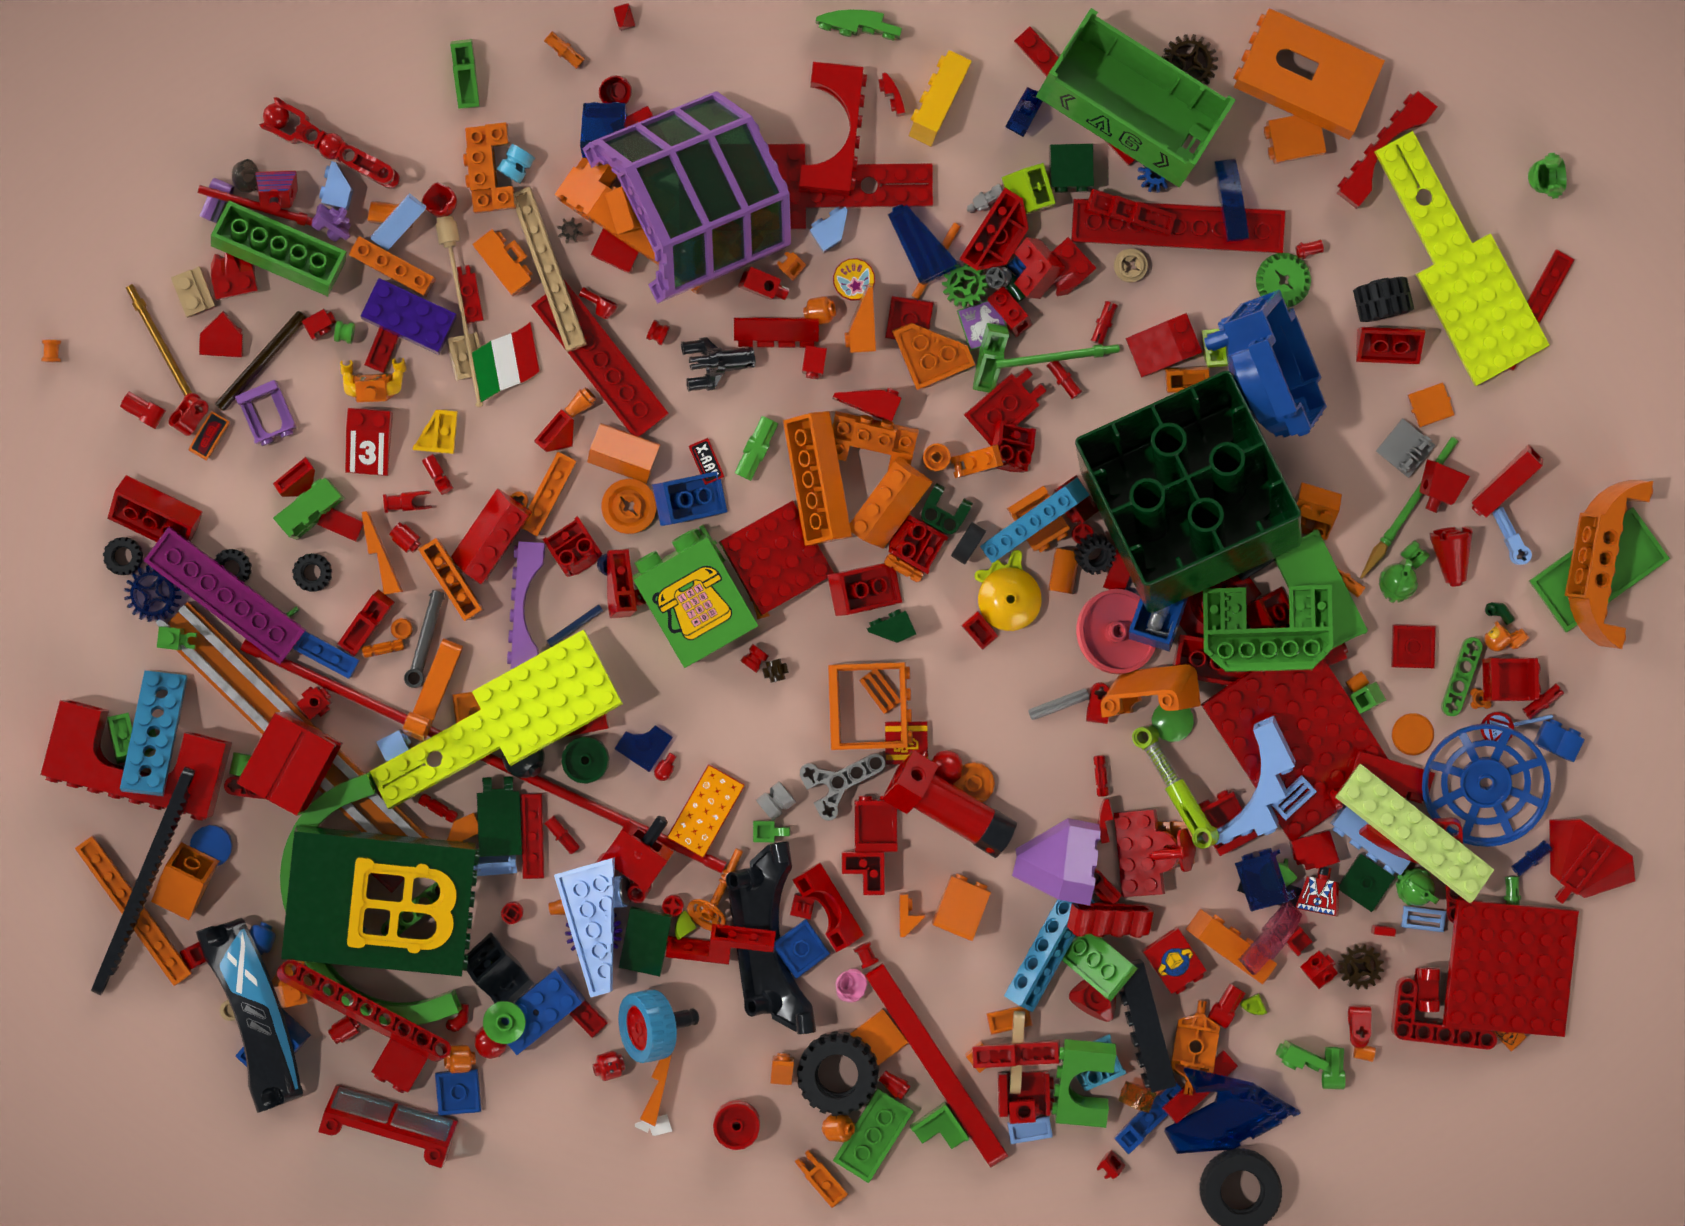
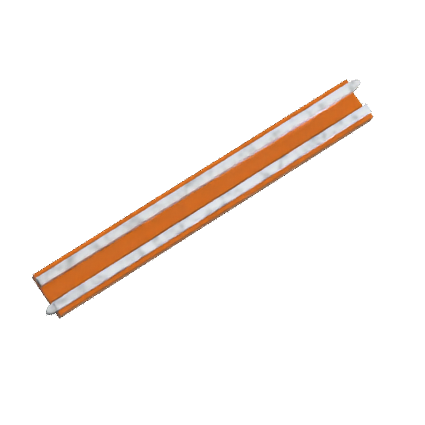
M190 602L183 605L168 623L161 619L156 621L158 627L184 629V635L191 632L198 633L197 637L191 636L188 639L189 644L196 645V649H189L183 645L182 650L176 651L262 735L276 712H286L320 730ZM339 750L318 790L324 794L338 784L365 773ZM379 790L373 795L339 808L361 832L431 839L398 805L388 809Z

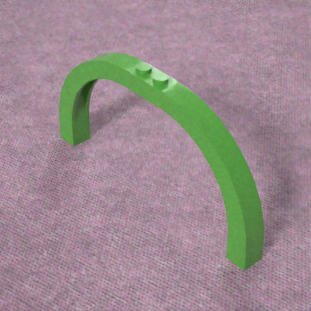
M370 772L342 782L322 794L305 810L295 823L283 851L280 869V889L285 912L296 825L319 827L330 814L340 807L378 792ZM305 961L310 969L416 1025L440 1020L462 1010L455 989L421 1001H385L356 989L336 971L332 964ZM324 986V992L330 996V989ZM342 996V1003L349 1006V999ZM361 1006V1013L368 1016L367 1008ZM380 1016V1023L387 1025L386 1018Z

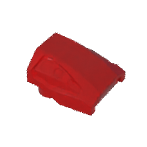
M999 420L995 427L992 446L998 445L1003 465L995 468L1008 472H1027L1034 451L1036 429L1022 428Z
M908 515L893 535L888 552L928 574L930 571L928 569L942 544L949 537Z
M578 516L574 518V521L550 537L542 539L567 577L578 575L588 569L603 554Z

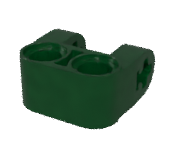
M936 483L922 509L921 518L925 523L945 534H953L965 520L973 502L964 498L955 515H951L936 506L945 490L944 486ZM927 509H934L936 511L937 517L935 520L930 521L926 519L925 511ZM946 519L954 520L955 528L952 531L944 528L943 524Z

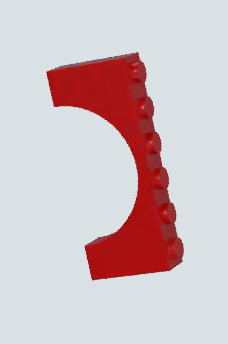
M813 62L810 88L819 89L830 94L842 105L848 116L850 131L846 143L835 156L818 164L801 165L799 191L850 196V190L855 189L856 177H852V169H857L858 157L854 156L855 148L859 149L860 136H856L857 128L862 126L863 115H859V107L864 108L865 95H861V88L866 87L867 74H863L864 67Z

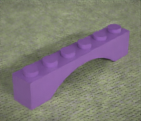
M518 541V546H514V558H517V567H513L512 579H516V588H512L511 600L515 601L514 609L510 610V622H513V630H509L508 643H512V652L508 651L507 664H511L510 669L519 666L539 653V648L532 640L527 628L525 600L532 579L544 565L545 543Z

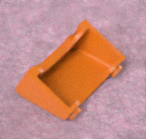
M1186 664L1137 669L1129 673L1119 674L1102 699V717L1133 713L1134 704L1142 701V696L1158 695L1159 705L1166 711L1201 706L1196 669Z

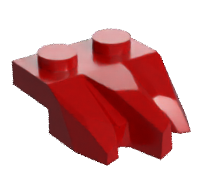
M1069 237L1052 251L1066 268L1050 288L1054 285L1056 286L1057 296L1068 295L1096 269Z
M225 253L224 258L214 254L211 262V279L216 300L257 292L258 286L254 265L228 253Z

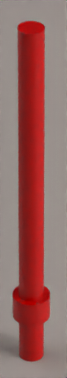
M199 185L197 192L199 194L227 202L231 201L247 208L292 220L301 226H312L313 218L308 217L306 213L299 212L298 214L281 208L278 212H271L269 209H262L260 202Z

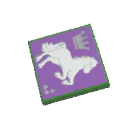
M988 300L975 304V307L969 306L966 309L957 310L970 351L981 347L987 323L1006 326V322L990 305Z

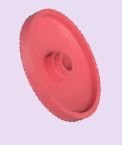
M1123 589L1103 591L1089 599L1080 611L1076 626L1079 647L1085 658L1094 667L1103 672L1125 674L1135 671L1149 661L1156 647L1129 639V629L1141 598L1137 594Z

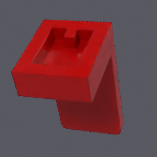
M1001 287L987 298L990 305L1008 324L1011 333L1015 337H1018L1032 326L1029 315L1004 287Z

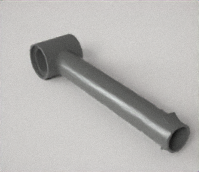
M432 590L429 594L430 600L411 669L404 675L406 685L411 688H419L425 681L423 670L442 601L445 600L443 592ZM414 672L420 675V681L415 685L409 682V676Z

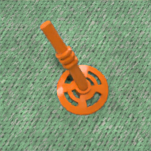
M735 849L726 870H723L724 874H721L722 878H719L720 883L711 901L694 899L687 906L690 918L706 930L711 931L712 924H726L725 917L717 906L727 888L726 876L729 872L735 871L743 853L742 850ZM695 904H698V906H697V908H696L697 911H695V909H694V905H695Z

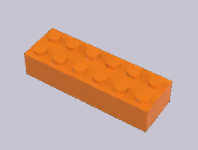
M830 411L808 413L783 420L805 546L852 537Z

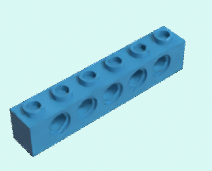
M1075 478L980 546L991 563L995 562L1089 496V493L1080 480Z
M1057 899L1004 995L1020 1007L1031 1012L1036 1008L1076 936L1067 927L1073 902Z

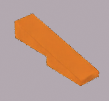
M368 511L361 512L368 554L377 553L384 595L403 592Z
M672 1054L665 1059L659 1060L651 1076L658 1080V1083L640 1117L641 1120L653 1126H656Z

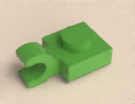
M753 821V842L774 843L775 836H790V827H775V821Z

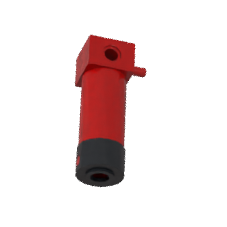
M913 750L897 767L882 800L905 814H908L915 808L970 841L982 851L997 858L1012 839L1017 822L936 775L935 772L939 765L927 759L928 753L921 751L919 754Z

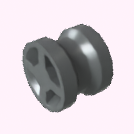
M1004 266L990 268L986 273V282L992 288L1006 287L1012 279L1010 270Z

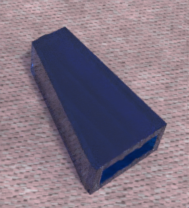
M898 205L888 214L919 283L925 285L961 267L957 259L909 206Z

